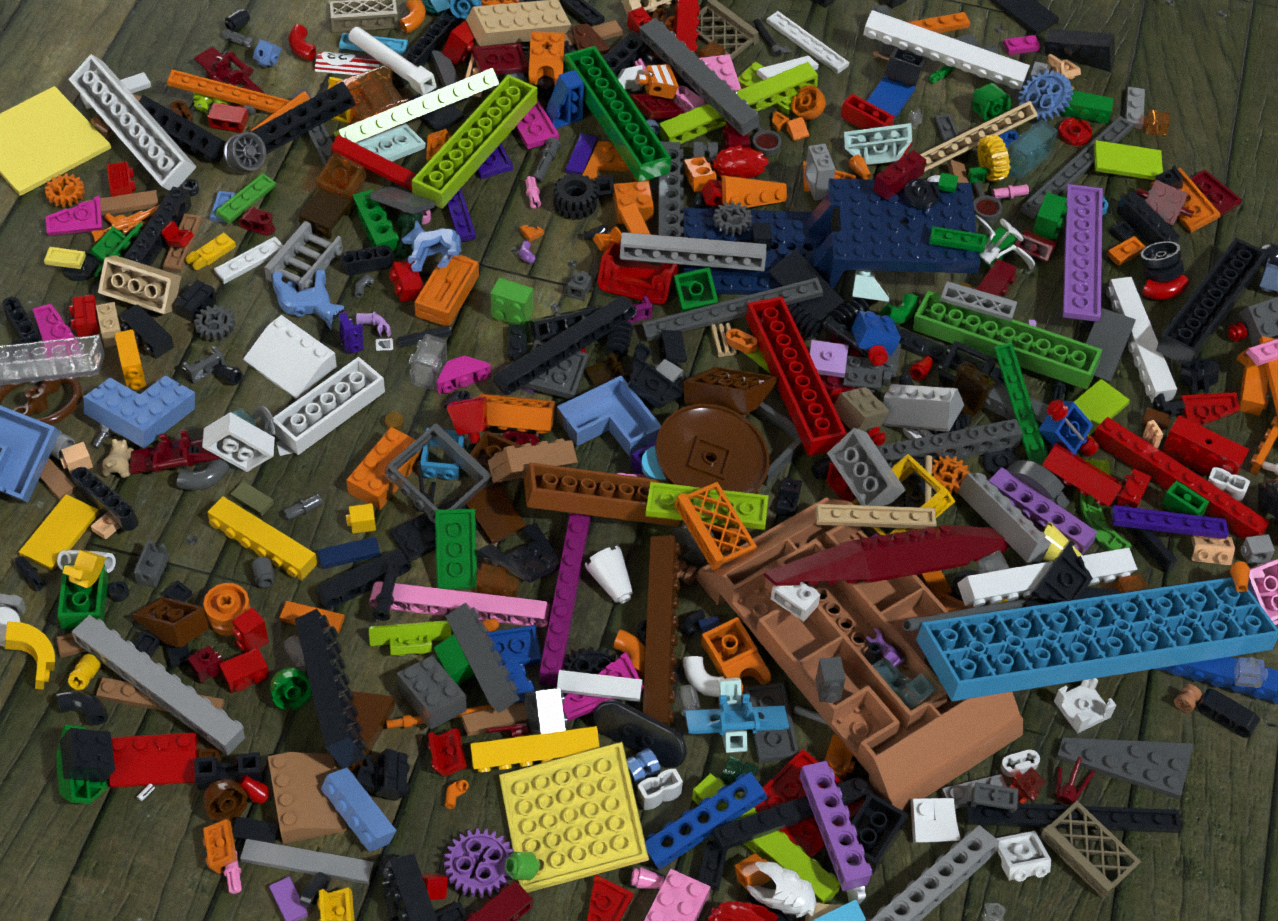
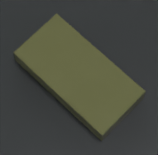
M244 481L230 494L232 499L261 517L274 504L273 499Z

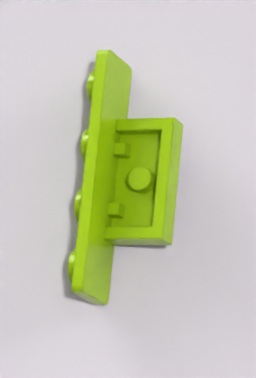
M448 620L369 627L370 646L390 645L391 655L397 656L432 652V641H442L452 635Z

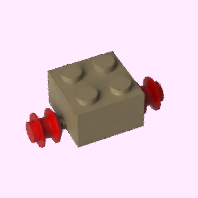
M862 387L843 392L839 388L833 389L829 393L839 418L851 430L856 428L867 432L876 446H881L885 442L886 433L879 432L890 411L884 406L883 402L879 401L872 394L871 390Z

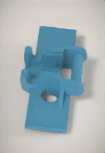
M743 694L740 705H728L727 695H720L719 709L685 711L689 734L719 733L724 735L726 731L750 729L753 730V733H757L758 731L789 729L785 706L752 707V703L749 702V694Z

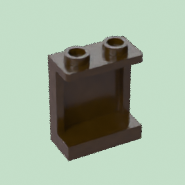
M320 188L298 215L299 224L301 226L304 221L311 223L312 233L330 240L332 238L331 231L344 215L349 217L353 213L352 200Z
M964 362L957 366L958 373L950 388H957L964 403L960 413L970 414L971 421L977 419L996 382L991 380L989 375L976 369V366L972 363Z

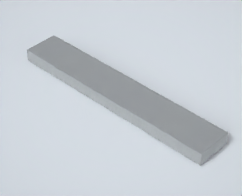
M246 839L240 857L241 862L311 875L323 872L334 879L367 885L370 883L374 868L373 861Z

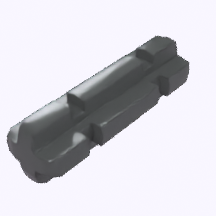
M225 29L222 33L223 38L240 45L244 44L248 48H251L254 44L253 38L234 31L232 33V30Z

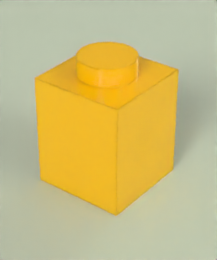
M372 503L349 506L350 514L346 515L347 527H352V534L376 531Z

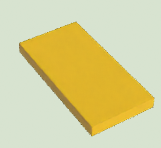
M66 494L21 548L19 555L25 556L27 560L54 571L58 566L57 558L59 553L63 550L72 549L100 514L99 509Z

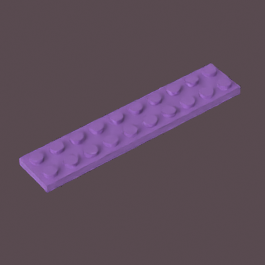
M1068 184L1066 188V206H1068L1065 218L1063 317L1099 322L1101 318L1103 188Z

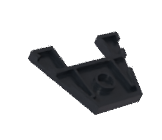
M639 341L634 351L628 387L657 409L684 396V380L689 379V377L684 375L677 385L646 362L653 351Z
M537 523L522 529L521 535L530 543L504 555L492 544L477 550L478 558L483 559L485 557L491 560V564L497 567L501 565L508 568L509 573L529 583L560 569L561 561Z

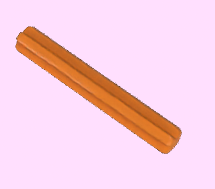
M303 91L250 131L252 132V130L309 100V95Z

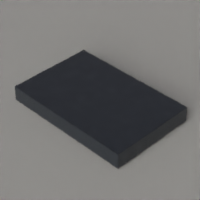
M435 88V89H433L432 91H430L429 93L434 92V91H436V90H438V89ZM419 93L414 97L406 100V102L422 97L423 95ZM451 103L419 117L435 132H438L463 120L464 114Z

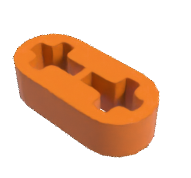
M730 329L726 332V343L729 346L747 354L757 351V339L754 336L739 329Z

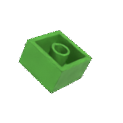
M499 278L491 292V317L514 325H527L533 314V288Z

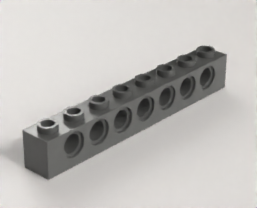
M661 142L672 159L670 173L658 176V235L683 237L684 227H680L684 219V213H680V211H683L684 201L680 200V198H683V187H680V185H683V175H680V172H683V162H680V160H683V149H680V142Z
M1017 419L876 447L890 468H892L907 454L912 458L924 459V456L930 455L932 456L933 463V460L938 461L940 456L943 459H946L947 455H949L950 459L954 457L962 459L982 455L987 451L992 453L1002 451L1008 447L1017 448L1020 446L1023 433Z

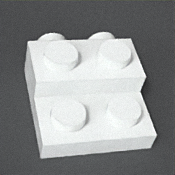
M1035 831L996 838L999 840L997 852L1002 859L1001 866L1008 880L1015 879L1021 882L1029 876L1044 877L1047 873H1050L1051 858Z

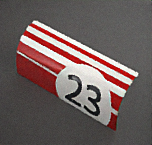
M320 51L317 54L315 71L378 77L380 62L374 57L367 55Z

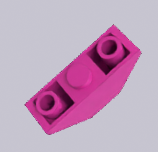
M461 356L447 361L437 379V393L439 395L449 393L455 389L467 387L470 384L491 378L490 364L468 356Z

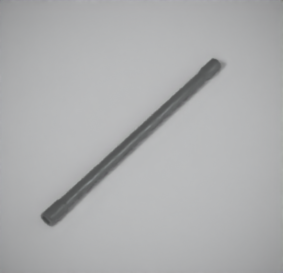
M1034 596L931 616L904 619L902 626L908 632L919 630L922 622L1024 608L1025 603L1038 597Z

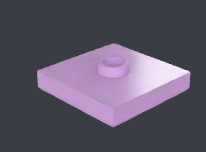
M812 340L810 356L818 373L844 378L848 345Z

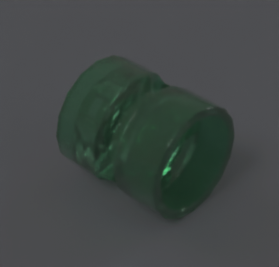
M730 755L721 779L724 783L731 785L736 782L735 780L738 776L744 773L752 772L754 777H756L758 766L749 762L742 764L741 759Z

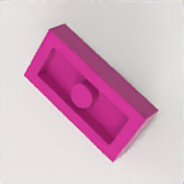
M1036 35L1004 39L1003 43L1008 55L1040 51L1041 47Z

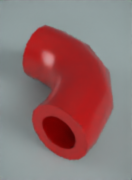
M295 24L288 36L289 46L297 56L307 61H312L316 54V46L305 41L308 35L307 29L303 25Z
M1184 275L1168 282H1156L1148 279L1142 296L1154 300L1173 299L1180 296L1186 290L1189 280Z

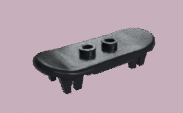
M606 700L596 706L593 712V721L602 734L619 743L622 742L623 745L637 752L649 748L656 756L659 764L668 768L679 767L686 759L687 749L683 739V732H677L675 728H670L627 703L623 704L621 700Z

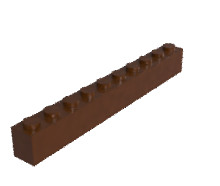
M674 535L651 537L643 694V713L657 719L670 728L671 723L675 721L672 703H675L676 699L675 691H673V684H676V673L673 669L674 665L677 664L674 646L678 644L675 628L678 627L676 609H679V599L676 597V592L680 590L677 573H680L678 555L681 554V544L677 543Z

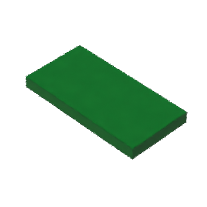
M475 509L435 510L437 588L447 590L477 589Z

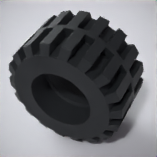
M571 173V175L566 174L564 177H560L553 187V206L555 211L560 216L564 215V218H571V220L577 218L581 220L583 217L587 218L589 214H593L594 209L597 207V185L594 184V180L580 173L578 175Z

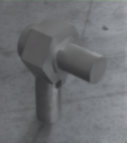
M100 424L99 429L101 432L96 437L92 446L99 449L108 436L111 437L113 434L122 437V435Z

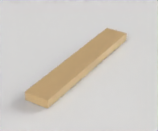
M816 504L815 507L816 525L917 529L937 526L935 508Z

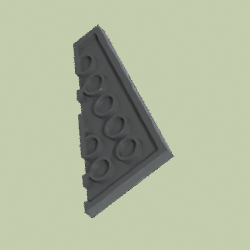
M1062 738L1056 759L1075 765L1077 758L1081 756L1082 760L1079 767L1091 771L1094 770L1097 773L1180 799L1194 743Z

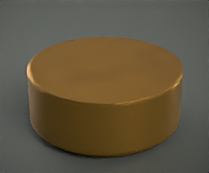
M398 412L387 414L385 417L386 428L389 430L390 427H393L396 430H400L404 426L402 414Z

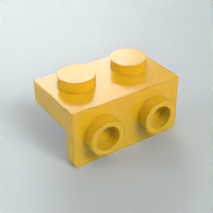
M349 887L330 893L324 889L319 890V898L317 899L321 916L319 921H355L353 895Z

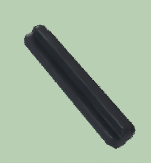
M447 325L397 338L399 347L403 348L451 336L452 331L450 326Z

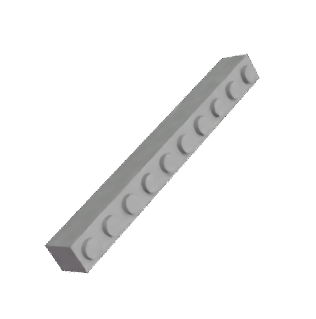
M89 615L72 631L74 640L78 645L96 656L102 663L122 676V678L227 756L245 739L244 727L239 721L231 720L223 709L215 708L208 698L200 697L190 685L185 686L178 676L166 672L162 664L154 663L147 653L139 652L129 640L124 641L117 631L108 629L101 619H95Z

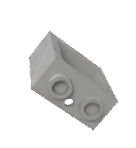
M826 144L808 146L804 176L814 201L826 197L829 178L834 179L836 168Z

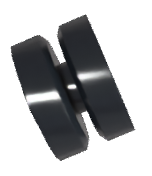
M1163 241L1144 248L1141 252V259L1144 265L1145 278L1156 282H1166L1181 276L1184 272V265L1181 259L1180 245L1176 242Z

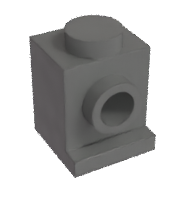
M584 271L580 273L574 272L570 283H568L567 297L585 302L592 286V276H589Z

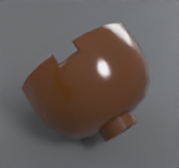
M219 779L210 784L205 790L203 806L212 821L218 823L228 818L229 821H232L237 816L239 817L246 809L248 795L238 782L231 779Z

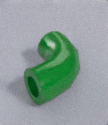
M904 294L898 307L887 304L882 309L880 316L891 317L895 325L907 323L916 313L919 297L914 294Z

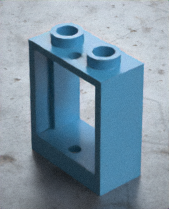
M444 430L465 449V434L458 435L455 430ZM431 440L423 447L420 461L423 477L459 480L461 467L456 462L454 464L427 462L430 446H438L434 441Z

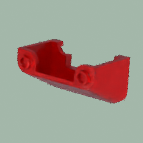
M612 241L601 258L598 276L599 288L606 292L642 301L643 296H647L650 303L654 304L665 303L674 283V275H677L680 264L662 263L660 267L635 260L620 259L621 243Z

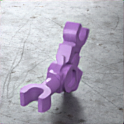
M875 628L874 631L877 633V637L872 639L867 636V640L870 643H879L884 657L892 662L894 666L899 667L905 661V658L903 656L899 657L901 654L891 644L886 643L882 631Z

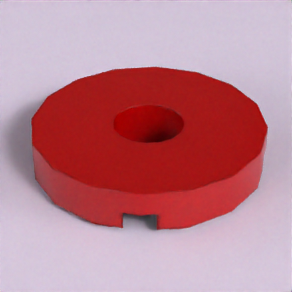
M1075 118L1063 120L1058 129V136L1063 142L1072 146H1082L1090 141L1092 127L1089 123L1082 119L1074 120Z

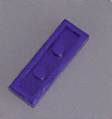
M580 134L566 167V173H575L576 175L584 173L597 143L596 136Z

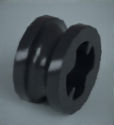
M187 179L182 183L183 189L189 191L190 196L198 194L199 187L195 179Z

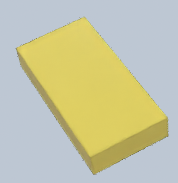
M49 247L44 262L46 265L81 269L86 254L85 251Z

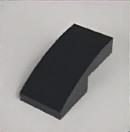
M783 477L776 508L777 514L792 517L795 515L802 486L801 480Z

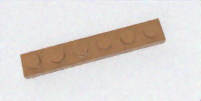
M104 677L101 680L96 697L100 700L168 712L129 682ZM199 695L202 698H208L215 708L223 709L224 699Z

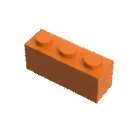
M1248 358L1243 370L1239 411L1260 416L1262 410H1266L1269 399L1266 398V395L1269 394L1270 385L1268 384L1269 380L1265 364L1257 366L1251 358Z

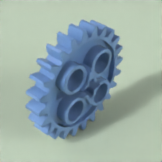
M1053 70L1050 74L1045 71L1044 75H1041L1039 72L1037 78L1032 76L1033 80H1027L1028 85L1022 86L1024 91L1019 92L1021 97H1018L1020 101L1019 106L1031 101L1038 114L1032 120L1037 119L1038 122L1042 118L1047 122L1048 117L1053 120L1055 114L1059 117V112H1065L1064 107L1070 106L1067 101H1072L1071 95L1074 94L1069 79L1064 74L1061 75L1059 71L1055 74Z

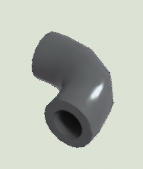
M218 459L211 461L205 469L200 471L183 469L178 475L177 487L194 491L208 489L222 480L229 470V465L225 461Z

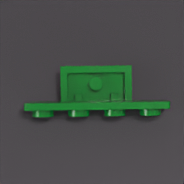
M139 222L127 237L112 226L91 249L90 253L102 262L94 274L96 278L102 274L105 257L114 255L120 257L122 249L126 251L132 244L130 242L132 238H138L142 232L140 230L143 225L142 222Z

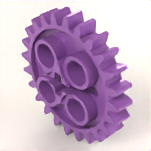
M476 829L474 835L468 830L467 837L460 834V841L453 839L454 847L448 846L449 854H445V861L447 862H444V869H447L445 873L447 877H450V885L456 883V891L463 888V895L471 891L472 898H474L476 893H479L480 897L483 898L484 892L492 896L493 889L499 893L500 885L505 886L507 885L506 879H512L506 872L505 863L514 851L509 849V842L503 843L504 836L497 839L495 831L490 836L488 835V829H485L483 834H480L479 829ZM472 848H479V849H480V850L477 851V852H472V851H470V849H472ZM492 856L499 857L498 860H491L489 858ZM462 866H469V867H470V868L467 869V870H461V869H460ZM483 874L489 875L486 879L480 878Z

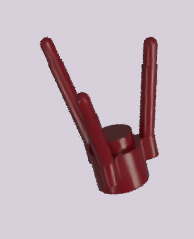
M525 722L510 726L492 727L487 729L488 732H485L509 731L510 738L529 735Z
M1081 756L1077 758L1069 783H1064L1062 786V767H1058L1057 786L1054 795L1057 796V800L1062 804L1072 805L1073 802L1078 801L1080 794L1095 774V771L1092 770L1076 791L1073 783L1082 760Z

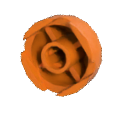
M806 85L799 90L800 93L797 97H793L792 111L798 117H802L805 120H814L823 113L826 100L820 89L813 85Z

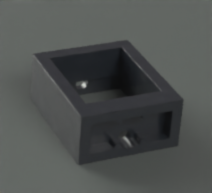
M955 341L953 345H949L946 351L948 356L945 362L942 361L938 368L939 376L953 383L956 376L947 373L958 349L986 361L981 372L991 376L997 361L989 355Z

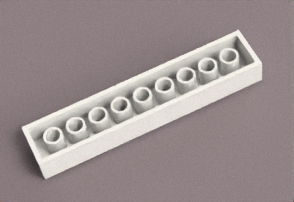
M91 54L69 78V81L162 187L169 191L173 186L178 188L196 168L195 164L102 60Z

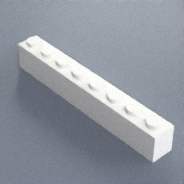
M1132 277L1111 279L1109 286L1106 288V294L1112 302V310L1118 314L1136 319L1127 342L1129 352L1132 353L1134 358V365L1139 370L1140 380L1145 385L1146 395L1149 396L1151 403L1160 393L1164 394L1165 401H1172L1177 387L1163 354L1156 351L1158 341Z

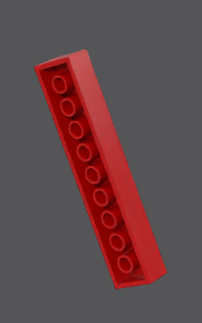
M783 296L749 302L746 320L754 337L757 339V344L771 375L778 377L776 386L807 455L812 456L829 452L847 433Z

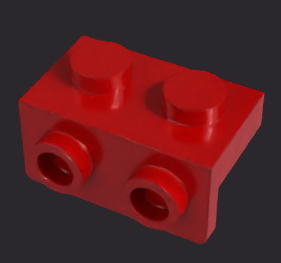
M457 728L438 736L433 732L428 733V748L432 753L431 765L434 771L446 777L467 768L461 735Z

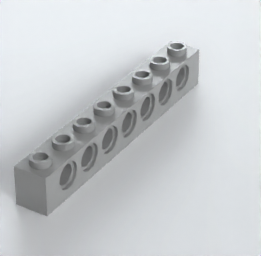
M980 825L974 830H969L961 842H955L946 855H940L931 868L927 867L916 881L912 880L907 885L905 891L897 893L889 905L882 906L872 920L867 919L866 921H921L997 853L999 840Z

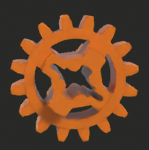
M65 173L63 177L58 174V178L52 177V182L47 181V186L45 187L46 198L49 199L50 203H55V206L62 204V207H65L66 204L72 206V202L79 203L78 199H83L82 194H85V190L80 177L75 178L74 174L69 177Z
M947 455L946 459H943L940 456L938 461L933 460L932 476L950 494L953 490L958 493L967 473H970V471H967L968 465L963 466V460L956 461L957 457L950 459L949 455Z

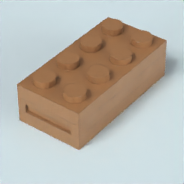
M557 439L549 444L548 441H542L534 446L531 443L521 445L520 448L508 446L503 448V451L495 453L494 457L488 460L493 483L523 479L530 462L568 468L578 463L572 440L564 441V439Z

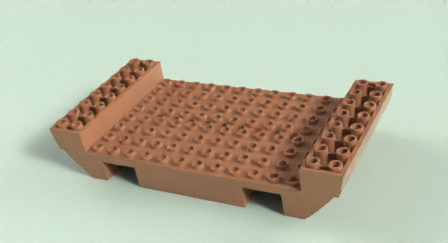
M826 497L755 537L753 541L757 546L756 550L726 562L714 571L708 564L699 569L695 579L717 606L727 602L869 773L868 781L875 791L874 795L905 811L911 807V799H924L1023 735V718L1020 716L1013 692L951 701L916 641L919 630L907 632L902 626L904 619L949 612L917 575L866 583L865 579L857 580L856 583L837 580L836 584H829L828 581H819L818 585H807L816 589L819 594H824L826 598L819 600L818 607L804 622L770 599L774 584L764 576L765 571L852 540L868 538L861 531V526L816 525V504L853 505L849 501L829 500ZM745 543L739 547L746 548L749 545ZM835 608L839 612L837 614H832L828 611V609ZM841 623H849L851 627L843 628ZM875 628L882 631L886 643L891 644L901 654L899 657L903 656L905 658V661L899 667L894 666L892 662L886 659L882 654V650L879 654L880 661L877 665L872 666L864 657L870 644L866 637L869 636L875 639L877 637V633L874 631ZM860 637L864 642L856 643L853 638ZM841 657L845 674L841 700L834 703L819 702L815 682L819 659ZM886 667L889 669V672L882 673L878 668ZM899 682L901 683L902 687L895 688L892 686L891 683ZM912 697L915 703H907L904 698Z

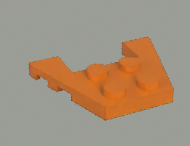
M598 141L583 176L587 175L589 179H595L597 171H630L612 142ZM633 175V182H638Z

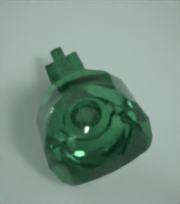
M400 212L397 226L402 230L396 252L397 258L405 259L407 256L409 244H404L402 238L414 229L416 220L420 226L422 225V213Z

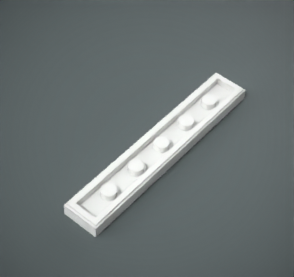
M779 11L766 19L767 24L838 74L849 66V62Z

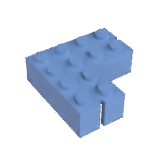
M166 375L141 394L109 378L100 384L98 389L95 388L84 396L85 415L142 448L147 447L159 437V434L165 433L195 409V392L183 385L179 386L178 382Z
M622 376L557 406V421L565 432L568 431V436L576 446L610 431L630 457L633 453L644 448V446L656 441L661 428L660 423L636 393L628 387V383Z
M1 405L0 492L28 503L60 431L54 426Z

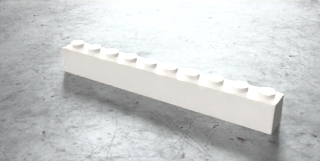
M873 10L864 29L863 35L870 39H876L887 45L896 46L901 50H908L916 55L928 57L933 61L945 63L947 66L956 67L964 72L976 74L981 78L993 80L995 83H1002L1012 89L1021 90L1030 66Z
M1130 548L1081 556L1086 569H1088L1093 578L1088 586L1096 585L1100 581L1109 583L1114 581L1115 578L1125 580L1130 578L1131 573L1137 570ZM1053 561L967 576L957 583L965 606L974 605V607H979L986 604V602L995 604L1006 598L1007 601H1011L1022 595L1024 598L1031 597V592Z

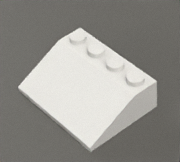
M282 315L266 327L243 359V362L296 400L337 367L335 353Z

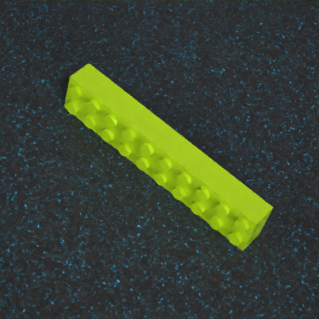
M508 74L412 179V193L435 201V206L443 209L537 103V87Z

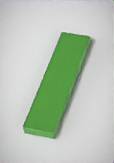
M262 173L219 207L215 214L230 224L244 213L248 207H251L275 188L276 182Z

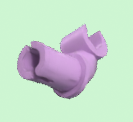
M376 311L373 313H357V324L378 325L379 336L381 337V333L385 330L387 331L388 338L390 337V326Z

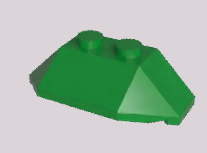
M64 725L61 738L70 728L86 729V727ZM59 742L56 754L59 794L71 803L90 805L107 790L106 781L95 782L64 779Z

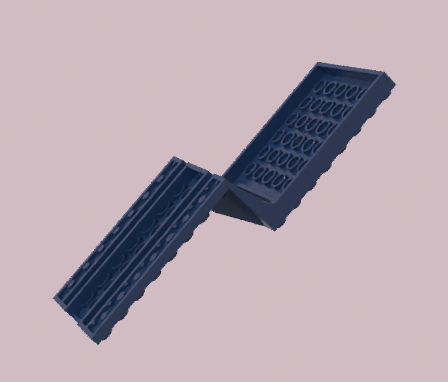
M829 178L826 197L813 212L751 210L752 223L770 222L772 233L771 246L777 249L766 251L764 271L710 267L716 294L751 295L781 287L768 272L795 249L833 289L842 273L846 270L978 274L980 267L979 252L929 244L932 226L977 233L971 183L957 182L955 193L939 190V199L933 207L918 209L910 206L904 200V188L885 200L873 190L875 180ZM834 207L839 208L841 232H831ZM683 208V237L752 243V223L751 227L747 228V232L741 231V235L737 232L734 236L731 235V232L726 235L724 230L719 231V227H715V222H713L715 209ZM787 247H793L794 250H788ZM809 247L813 250L807 251L805 248ZM683 264V273L709 268V266Z

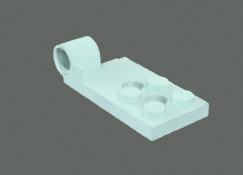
M406 123L355 142L390 161H395L425 149L426 145ZM341 156V160L351 171L356 172L363 167Z

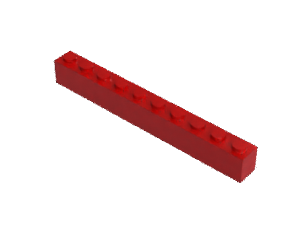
M1108 416L1096 428L1093 438L1100 447L1134 469L1150 475L1151 480L1166 490L1177 480L1209 501L1204 514L1212 518L1226 519L1228 530L1244 541L1246 537L1264 535L1270 523L1269 520Z

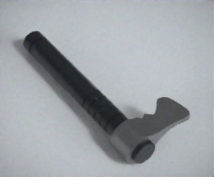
M759 19L753 21L775 56L792 52L787 46L783 48L777 45Z

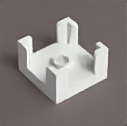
M1096 678L1083 680L1080 686L1066 692L1068 687L1064 686L1058 689L1054 703L1077 734L1111 718L1116 707L1111 698L1105 704L1095 688L1098 680Z

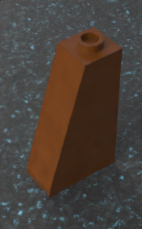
M352 691L354 695L352 703L359 714L356 718L363 730L360 734L367 745V749H365L367 757L386 726V721L389 720L394 711V696ZM366 759L349 766L348 769L350 771L359 770L361 765H364Z

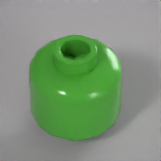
M515 851L507 858L505 863L506 872L513 880H532L540 868L539 861L532 852Z

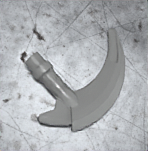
M258 406L253 413L252 420L255 421L260 417L265 422L264 432L271 436L276 434L273 424L274 419L270 411L265 406Z

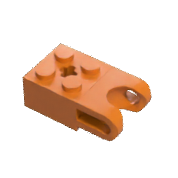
M531 32L529 84L537 85L539 78L548 76L554 80V86L556 85L559 75L563 74L565 33Z
M738 617L702 634L701 645L720 677L724 676L725 679H742L743 677L751 676L762 685L771 681V673ZM741 683V696H742V695H743V693H742V692H743V684Z

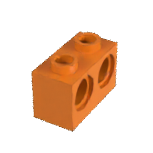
M704 156L684 160V175L694 192L702 191V188L709 179L716 180V173L712 171L710 162H707Z

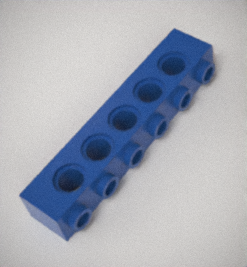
M752 772L741 774L736 778V782L730 786H723L718 790V794L712 798L707 797L699 803L700 806L694 810L689 809L685 811L680 819L667 823L662 831L657 834L652 833L645 839L647 853L658 870L713 835V829L733 822L767 799L765 791ZM743 791L746 793L742 799L735 798L737 792ZM721 803L727 804V808L724 811H718L717 806ZM701 816H709V820L706 823L698 822ZM685 827L691 828V831H690L689 834H687V835H682V834H680V832H681V830H682L683 828H685ZM666 839L673 840L672 845L669 847H663L662 844Z

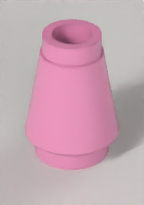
M639 867V869L634 868L630 885L642 889H661L664 876Z

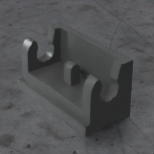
M216 346L211 347L213 351L210 355L191 365H188L187 362L182 363L184 366L182 371L193 384L213 374L217 364L225 365L224 355Z
M147 540L134 570L138 585L157 588L170 557L164 544L157 548L153 540Z
M975 783L971 791V797H973L972 807H976L977 804L1009 809V813H1014L1017 810L1018 789Z

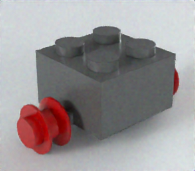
M1278 297L1245 308L1239 312L1242 323L1238 322L1236 326L1231 324L1228 329V336L1234 342H1238L1240 339L1244 340L1248 335L1252 346L1260 344L1259 339L1262 336L1278 338Z

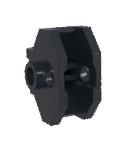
M1195 359L1190 367L1181 364L1180 382L1189 386L1192 389V394H1196L1201 389L1204 394H1208L1209 387L1218 383V363L1210 359Z

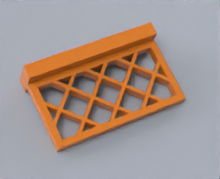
M718 482L687 495L683 493L677 496L674 506L713 571L720 568L726 562L756 550V544ZM715 489L719 495L718 500L707 497V493ZM697 498L703 500L701 507L692 505L690 499ZM705 501L716 505L714 512L703 508ZM718 506L727 508L728 516L716 513ZM701 513L712 516L710 524L701 520ZM718 518L726 521L724 528L713 525L714 519ZM728 522L738 526V533L726 529ZM711 529L722 533L720 540L712 538L710 535ZM725 534L736 537L734 545L723 541ZM738 538L747 541L749 546L746 548L736 546ZM721 546L732 549L731 554L724 557L720 551Z

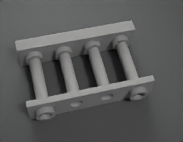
M304 221L264 267L266 280L273 282L272 273L282 272L284 278L299 285V291L312 288L315 282L316 270H325L335 257L341 254L343 250L341 237L338 236L332 243L313 235L311 223ZM311 241L327 249L323 254L304 247L306 242ZM297 253H302L317 261L311 266L293 257ZM291 264L307 271V273L303 277H299L284 270V268Z

